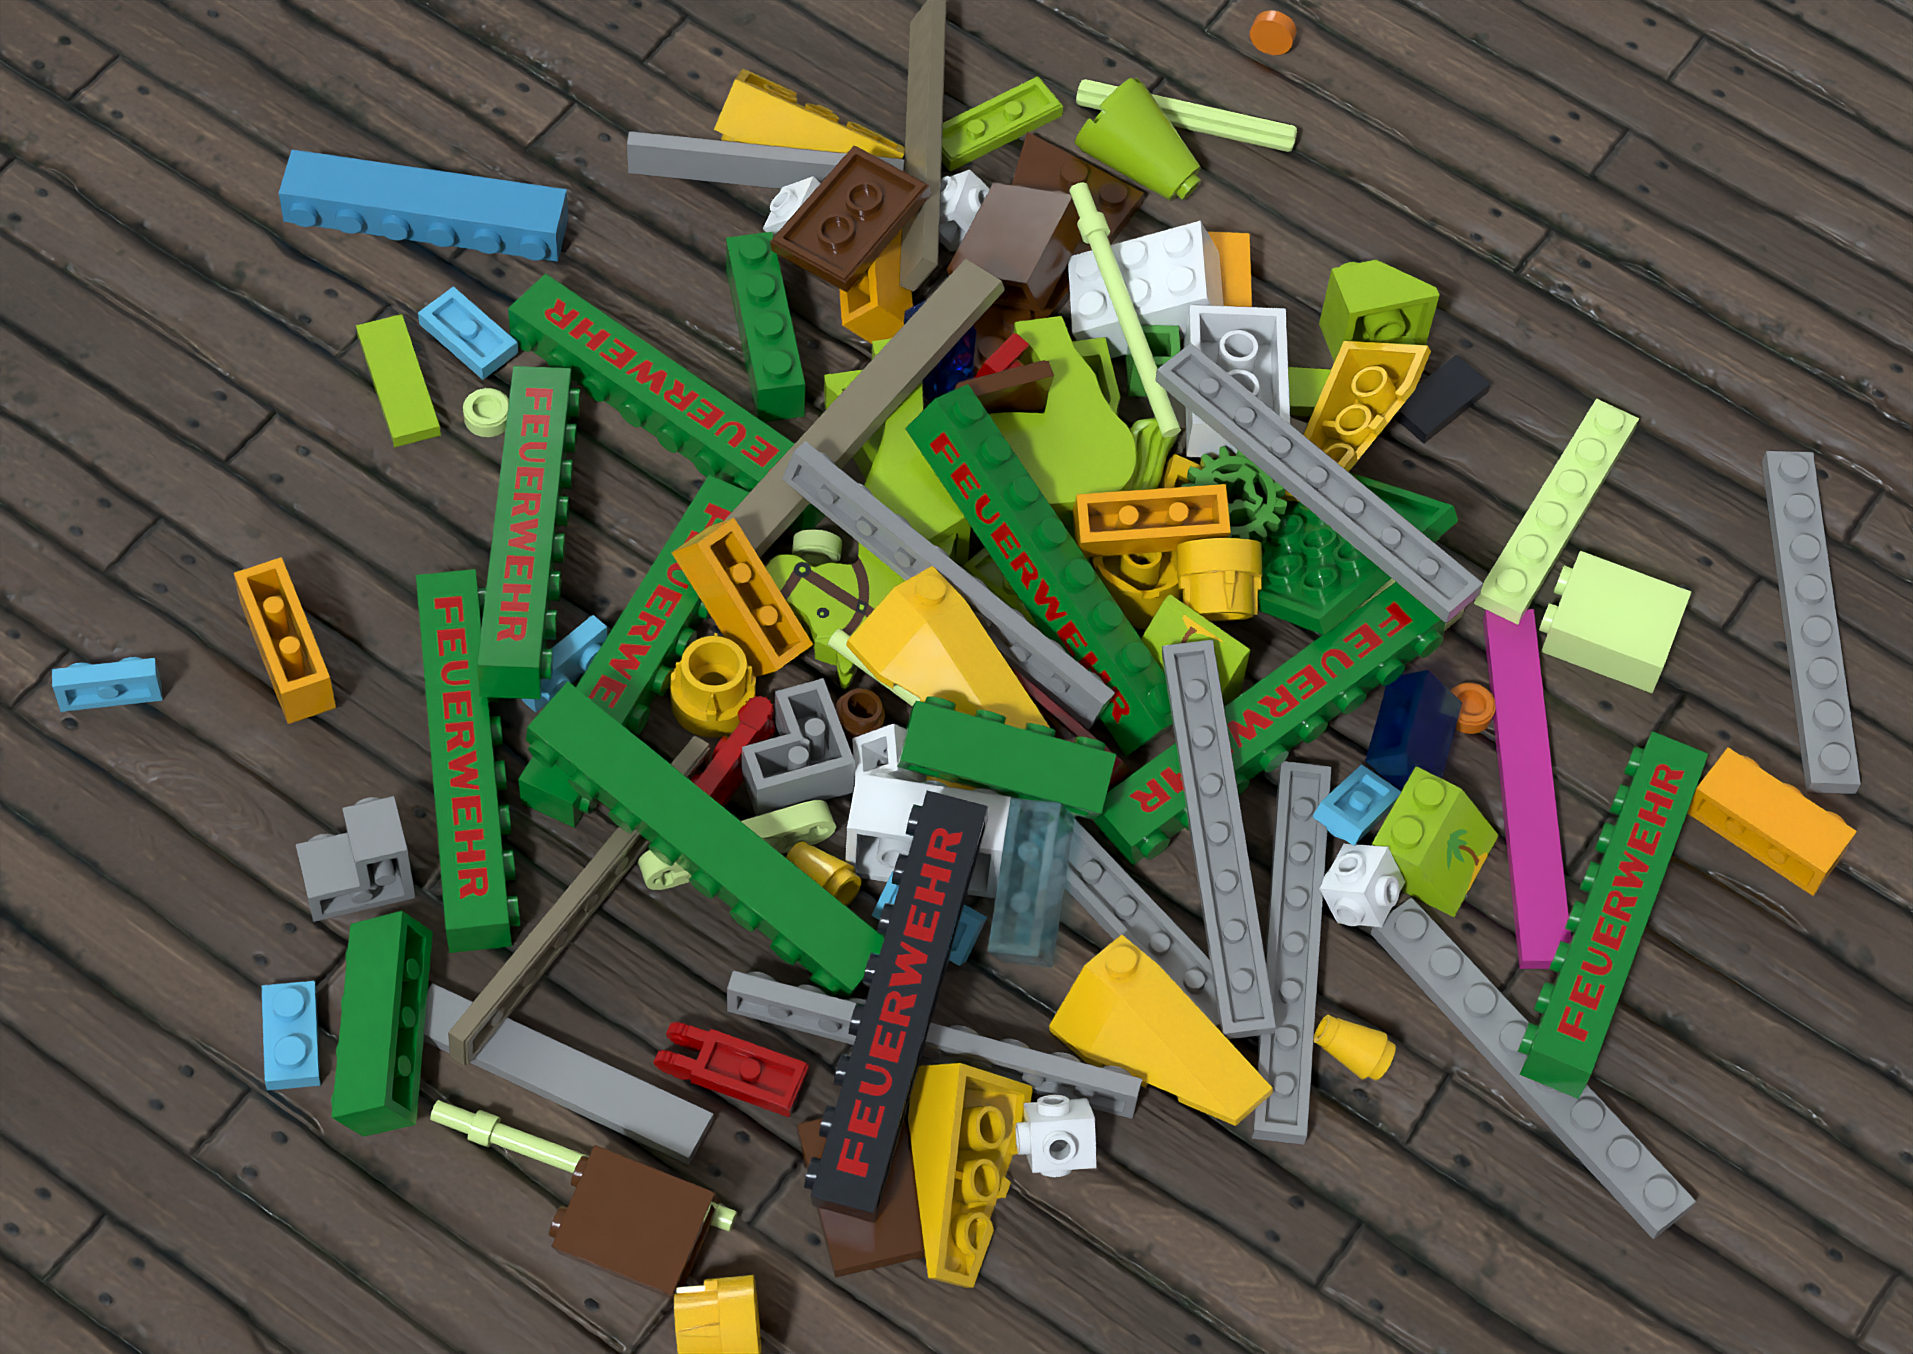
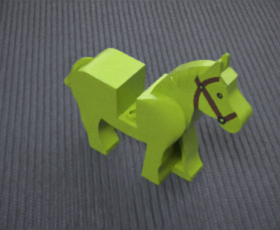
M1062 316L1014 322V333H1017L1029 344L1019 361L1027 365L1049 360L1054 378L1045 401V412L992 413L989 415L1075 541L1073 506L1076 494L1157 489L1162 479L1167 456L1175 444L1179 433L1173 437L1164 438L1156 418L1138 420L1129 430L1127 425L1118 417L1120 394L1105 337L1071 341ZM891 339L872 341V359ZM862 370L824 375L825 409L837 399ZM921 381L853 455V459L866 479L864 486L871 491L876 499L895 514L904 517L914 530L933 545L942 548L951 560L962 567L968 562L971 526L905 429L923 411ZM859 542L858 559L854 564L849 565L826 563L812 567L805 560L795 555H779L773 558L766 566V569L812 641L815 659L835 665L841 687L847 688L851 684L858 666L828 645L830 638L839 628L851 636L890 591L906 580Z

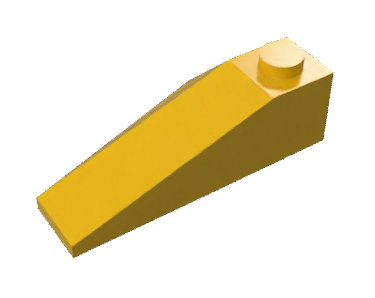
M742 69L735 78L714 130L722 133V141L837 153H847L855 145L876 157L902 159L905 153V147L862 125L847 122L845 127L839 124V117L832 110L822 105L806 103L804 107L796 103L798 100L796 92L745 69Z
M1343 341L1303 435L1349 472L1416 389L1431 353L1427 345ZM1287 490L1285 495L1280 497V499L1286 501L1300 502Z
M933 566L894 587L847 640L846 646L877 680L892 689L897 684L920 698V702L925 703L928 696L937 697L955 703V711L975 716L976 710H985L1006 717L1005 724L1025 729L1026 723L1049 727L966 600Z
M1122 934L1084 965L1049 1024V1031L1086 1063L1103 1068L1104 1065L1123 1068L1132 1076L1141 1078L1142 1087L1146 1088L1150 1084L1176 1095L1180 1103L1234 1126L1238 1125L1273 1094L1272 1086L1169 975Z
M962 1063L919 1066L910 1097L908 1123L929 1279L964 1288L974 1287L994 1232L990 1218L997 1199L1006 1198L1011 1184L1006 1178V1174L1013 1155L1018 1154L1015 1125L1017 1122H1024V1103H1031L1033 1086Z

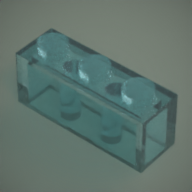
M1011 798L988 952L1002 962L1053 968L1075 816L1062 803Z

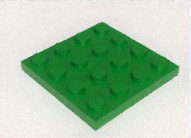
M1348 472L1434 543L1458 522L1453 505ZM1286 501L1285 514L1277 515L1281 520L1278 531L1266 529L1267 540L1262 545V589L1258 591L1257 610L1325 635L1337 627L1359 605L1371 598L1391 577L1301 502Z

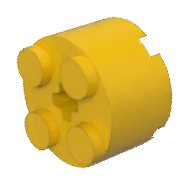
M1177 551L1097 556L1091 558V566L1128 621L1137 629L1146 630L1161 604L1169 594L1181 602L1183 600V590H1179L1177 579Z

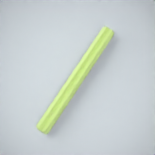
M1086 79L1082 80L1078 87L1076 102L1080 106L1102 110L1099 107L1100 104L1118 86ZM1151 94L1174 127L1290 152L1294 148L1297 128L1293 125Z

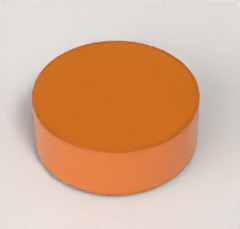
M1273 10L1258 14L1250 29V39L1253 45L1261 52L1270 55H1282L1288 52L1297 34V29L1292 19L1284 13Z
M1476 683L1459 684L1452 688L1447 696L1444 705L1445 719L1452 728L1466 734L1482 732L1490 725L1496 709L1495 699L1490 691L1482 685Z

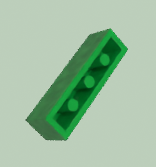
M772 232L726 237V274L756 417L762 422L804 417L805 381L778 256L771 250Z
M928 696L925 703L915 701L897 763L898 768L976 789H990L999 795L1010 796L1014 799L1096 820L1102 814L1116 754L1104 751L1105 743L1087 737H1076L1074 743L1055 738L1056 731L1054 729L1033 723H1026L1025 729L1005 724L1006 717L990 711L976 710L975 716L955 711V703L942 698Z
M403 911L350 924L349 943L346 950L347 963L344 994L341 999L342 1014L339 1043L336 1048L335 1085L331 1098V1118L363 1137L414 1126L417 1121L433 931Z

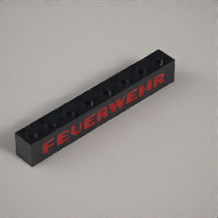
M927 790L923 805L913 804L906 828V835L913 836L908 855L899 853L892 876V884L899 886L894 905L884 904L878 924L877 933L885 935L880 955L870 953L863 977V984L871 985L866 1004L856 1003L849 1025L848 1034L856 1036L851 1056L841 1054L836 1069L834 1085L841 1087L836 1107L827 1105L822 1118L819 1136L827 1138L821 1159L817 1157L811 1158L805 1178L804 1188L812 1190L810 1197L812 1205L815 1207L876 1222L987 826L988 806Z

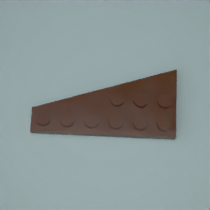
M1027 132L1011 185L1022 184L1029 188L1047 191L1062 190L1070 194L1069 190L1073 185L1082 182L1087 183L1097 211L1102 212L1110 229V234L1107 238L1111 245L1142 205L1144 192ZM1081 237L1072 256L1092 251L1090 244L1085 243ZM1068 264L1042 312L992 304L967 331L959 358V369L975 377L984 362L1014 333V322L1056 317L1070 298Z

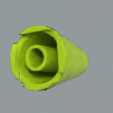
M1129 78L1100 104L1099 107L1102 111L1095 118L1094 122L1090 118L1086 121L1076 136L1074 143L1084 153L1163 198L1172 201L1176 197H1180L1182 200H1185L1201 183V179L1197 176L1201 166L1145 84L1138 78Z

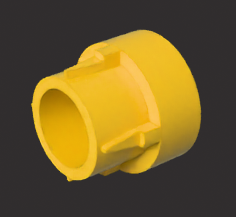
M1212 538L1192 540L1177 545V579L1179 590H1183V603L1208 621L1243 620L1257 615L1258 591L1262 589V545L1259 541L1240 538Z
M714 633V636L703 637L691 643L684 651L681 661L676 662V668L671 673L670 705L672 713L683 728L699 736L712 738L732 734L739 724L738 711L742 705H746L745 701H749V698H753L756 695V676H754L752 666L747 664L743 650L732 640L720 637L717 633Z
M754 1275L705 1279L704 1285L677 1287V1293H674V1317L678 1354H761L760 1323Z

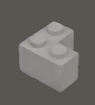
M824 678L775 691V724L780 737L742 747V779L755 815L760 816L807 801H824L853 793L855 761Z
M394 796L383 799L377 797L365 798L353 806L342 808L347 833L339 835L320 834L312 837L308 842L296 844L313 922L415 898L408 850Z

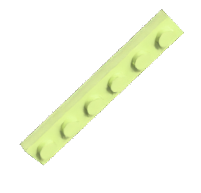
M1599 399L1595 400L1485 579L1481 593L1476 597L1474 604L1517 625L1520 623L1633 435L1639 418Z

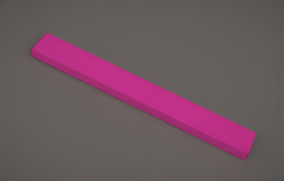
M1485 609L1483 626L1490 693L1495 699L1496 708L1493 721L1519 969H1549L1560 940L1569 944L1571 932L1564 929L1569 914L1534 609H1527L1518 625Z

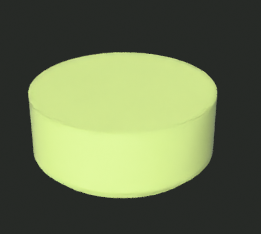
M492 388L479 389L471 393L463 404L466 427L473 434L481 437H494L503 433L506 430L508 397L503 392Z
M815 529L803 530L794 535L792 555L802 558L810 566L817 567L822 564L838 563L840 561L842 540L837 535Z

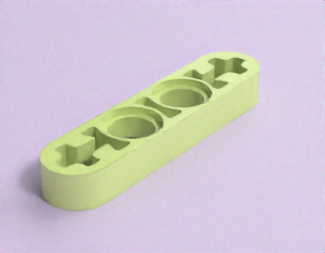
M822 800L803 802L741 821L781 854L788 853L795 844L801 841H805L810 846L829 838L836 829L828 805ZM650 850L639 858L638 864L649 889L663 890L689 882L691 875L677 863H674L673 866L663 863Z

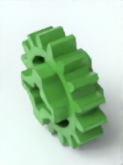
M1225 446L1220 447L1217 460H1213L1206 453L1203 454L1200 462L1202 470L1190 466L1187 479L1191 483L1182 484V487L1226 484L1227 499H1232L1235 494L1242 497V500L1236 499L1232 504L1228 503L1231 531L1229 538H1254L1261 545L1265 544L1267 540L1266 529L1277 532L1280 527L1281 520L1277 515L1285 514L1287 502L1280 499V497L1285 495L1286 490L1277 482H1273L1274 480L1246 458L1240 451H1237L1236 456H1229ZM1256 483L1263 489L1266 504L1262 503L1263 498L1255 492L1254 486ZM1245 524L1244 526L1231 527V526H1236V525Z

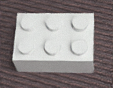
M1201 221L1111 245L1141 325H1179L1180 340H1183L1190 305L1224 306L1219 251ZM1088 251L1071 256L1068 267L1072 334L1077 341L1105 337L1110 358L1126 355L1128 344L1093 252Z
M1190 305L1184 337V348L1192 343L1290 424L1286 309ZM1186 407L1187 457H1201L1206 453L1211 458H1218L1219 449L1223 446L1227 449L1229 456H1236L1238 450Z
M857 773L847 825L845 862L855 867L857 876L864 879L888 881L892 871H894L899 853L908 855L913 836L906 835V828L913 804L922 806L926 791L928 790L988 806V822L968 894L996 899L1005 846L1010 796L999 795L993 790L984 788L972 791L951 788L938 781L918 783L898 780L894 776L885 773H874L871 775Z

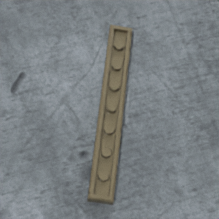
M927 0L910 22L904 172L928 184L931 193L929 198L902 228L899 286L911 291L918 289L938 265L946 0Z
M965 258L725 519L735 518L759 558L810 504L807 499L782 480L793 452L806 441L817 451L829 456L839 469H842L1004 292L1005 289L1000 279Z
M694 736L671 765L689 780L697 773L703 774L709 765V744ZM620 827L616 829L450 1029L448 1038L449 1052L452 1059L463 1066L470 1064L651 843L636 830L630 834Z

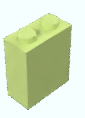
M1580 551L1573 568L1563 566L1554 593L1562 596L1559 606L1549 603L1539 628V631L1547 633L1541 652L1653 693L1691 591Z

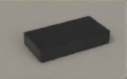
M1456 354L1416 386L1414 392L1393 418L1425 444L1485 396L1489 391L1491 383Z

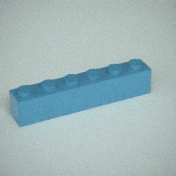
M293 149L291 150L279 190L283 221L294 223L298 226H316L336 229L349 234L364 233L384 236L392 240L405 239L426 242L439 247L453 246L474 249L487 254L501 253L522 256L529 260L542 259L558 262L569 219L567 189Z

